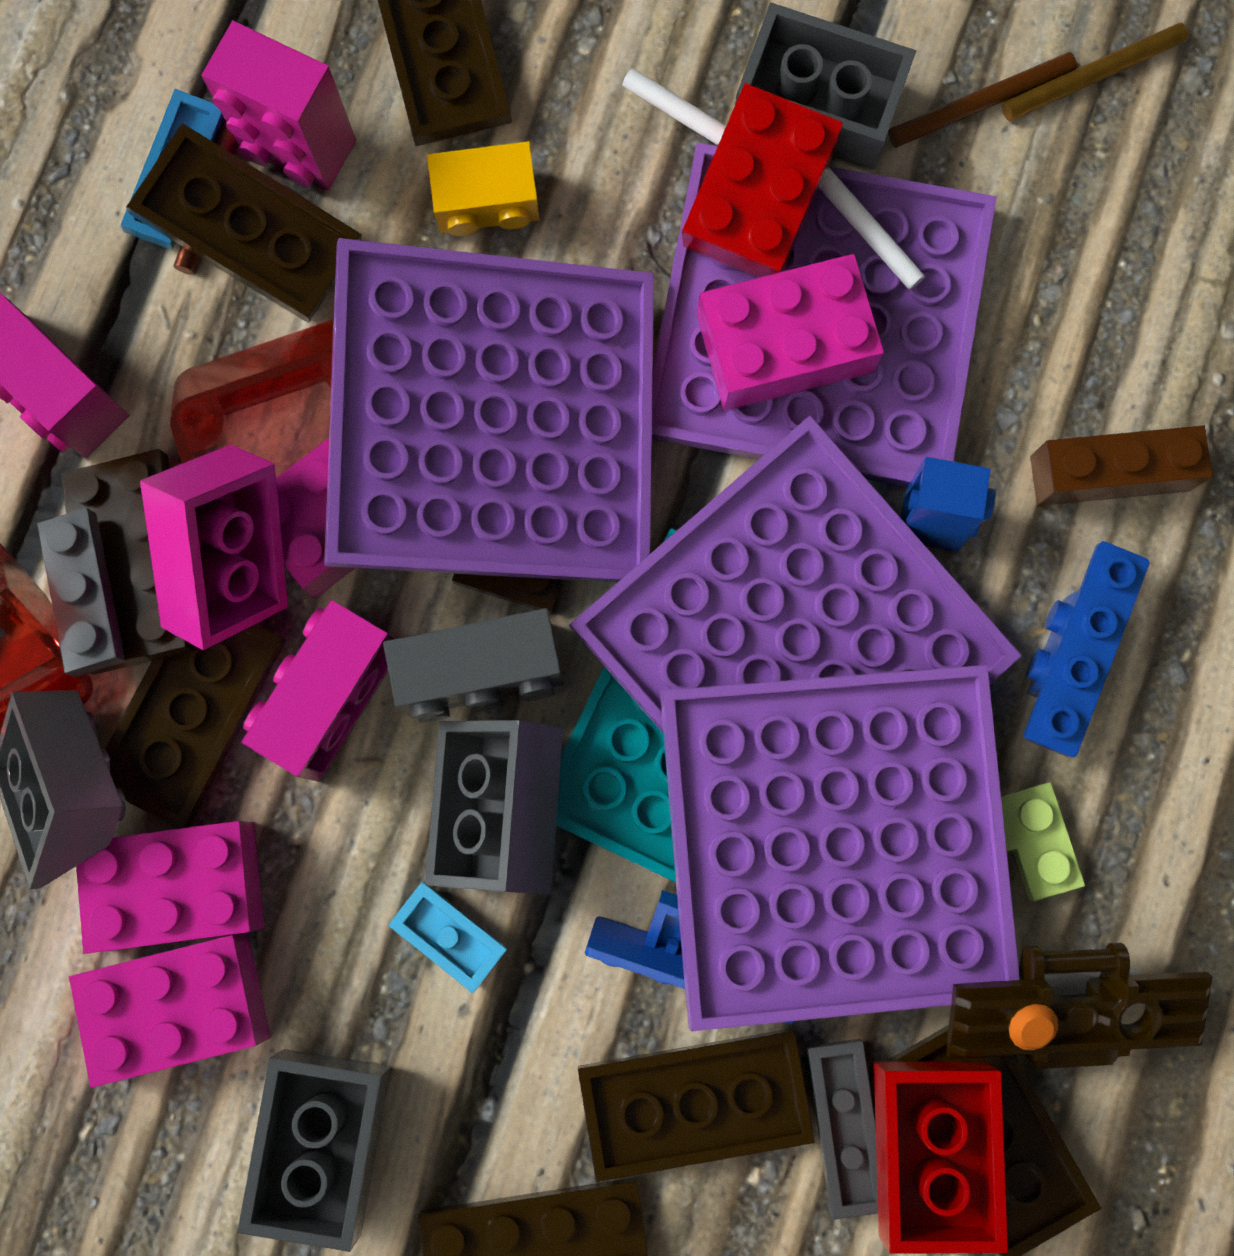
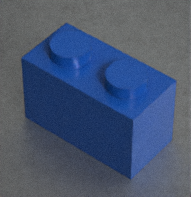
M926 456L904 492L900 518L925 546L958 552L970 536L976 537L982 521H989L996 499V490L988 488L991 468Z

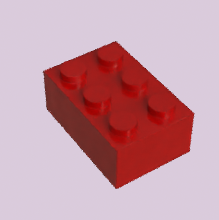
M744 83L682 229L683 247L758 278L783 272L838 145L844 122Z
M985 1061L874 1062L878 1233L890 1254L1008 1253L1001 1071Z

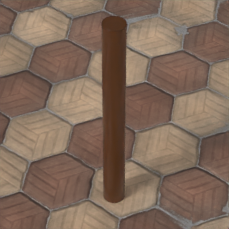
M1071 52L1064 53L894 126L888 131L890 142L894 148L900 147L1076 70L1075 57Z

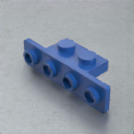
M1105 541L1098 543L1079 590L1064 598L1063 601L1057 600L1052 606L1045 623V629L1051 631L1044 650L1038 648L1034 653L1026 673V677L1032 679L1027 694L1037 698L1023 734L1027 741L1069 758L1077 756L1150 562L1147 558Z
M662 890L648 932L604 917H596L586 946L585 955L600 960L608 966L620 967L653 978L659 983L671 984L685 989L677 895ZM789 1021L784 1023L794 1024L795 1021Z

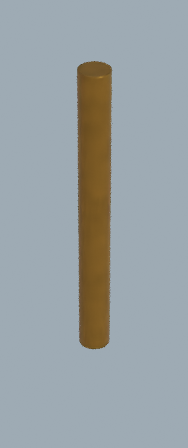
M1179 22L1003 102V114L1008 121L1015 120L1188 40V30L1182 22Z

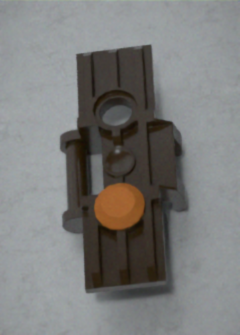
M1122 942L1108 943L1105 949L1042 952L1038 946L1024 947L1019 965L1020 980L953 984L946 1055L949 1059L1025 1055L1038 1069L1113 1065L1118 1057L1130 1056V1050L1202 1046L1213 977L1208 972L1129 975L1130 956L1127 947ZM1101 972L1099 977L1089 978V981H1087L1085 997H1056L1053 993L1054 990L1044 979L1045 974ZM1138 1003L1145 1004L1144 1013L1139 1020L1130 1024H1122V1015L1128 1007Z

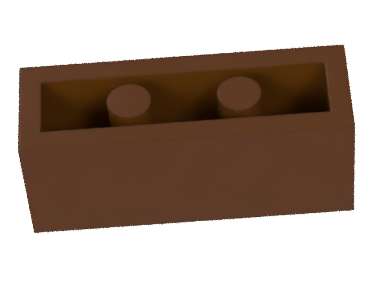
M1205 425L1047 440L1030 456L1037 506L1190 492L1213 477Z

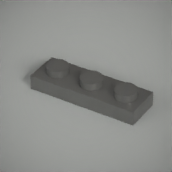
M86 507L37 523L65 673L78 677L126 662L97 514Z
M852 1039L806 1046L830 1215L835 1220L878 1214L876 1125L863 1041L861 1039Z

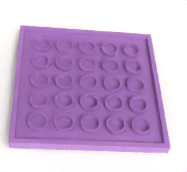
M697 143L652 370V440L760 459L810 415L867 480L908 487L926 456L954 461L997 196L828 166L921 270L925 278L916 287L909 290L826 195L818 189L784 271L854 254L884 354L874 373L724 411L697 319L699 294L758 277L683 247L682 229L718 147Z
M338 238L336 249L324 566L617 583L650 555L654 273Z
M810 415L569 624L573 632L662 733L663 722L660 691L980 665H988L989 685H991L1022 656Z
M988 665L660 691L688 1028L691 1031L951 1005L953 984L1020 980Z

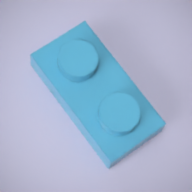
M425 881L420 883L388 924L390 928L471 993L477 990L508 949V947L430 885H425Z

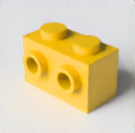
M529 141L427 154L433 210L440 233L449 232L455 236H467L477 232L479 228L500 226L503 229L513 230L523 228L529 222L540 221Z

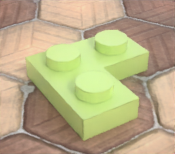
M1051 782L1001 796L1007 852H1013L1028 901H1037L1084 887L1085 884Z

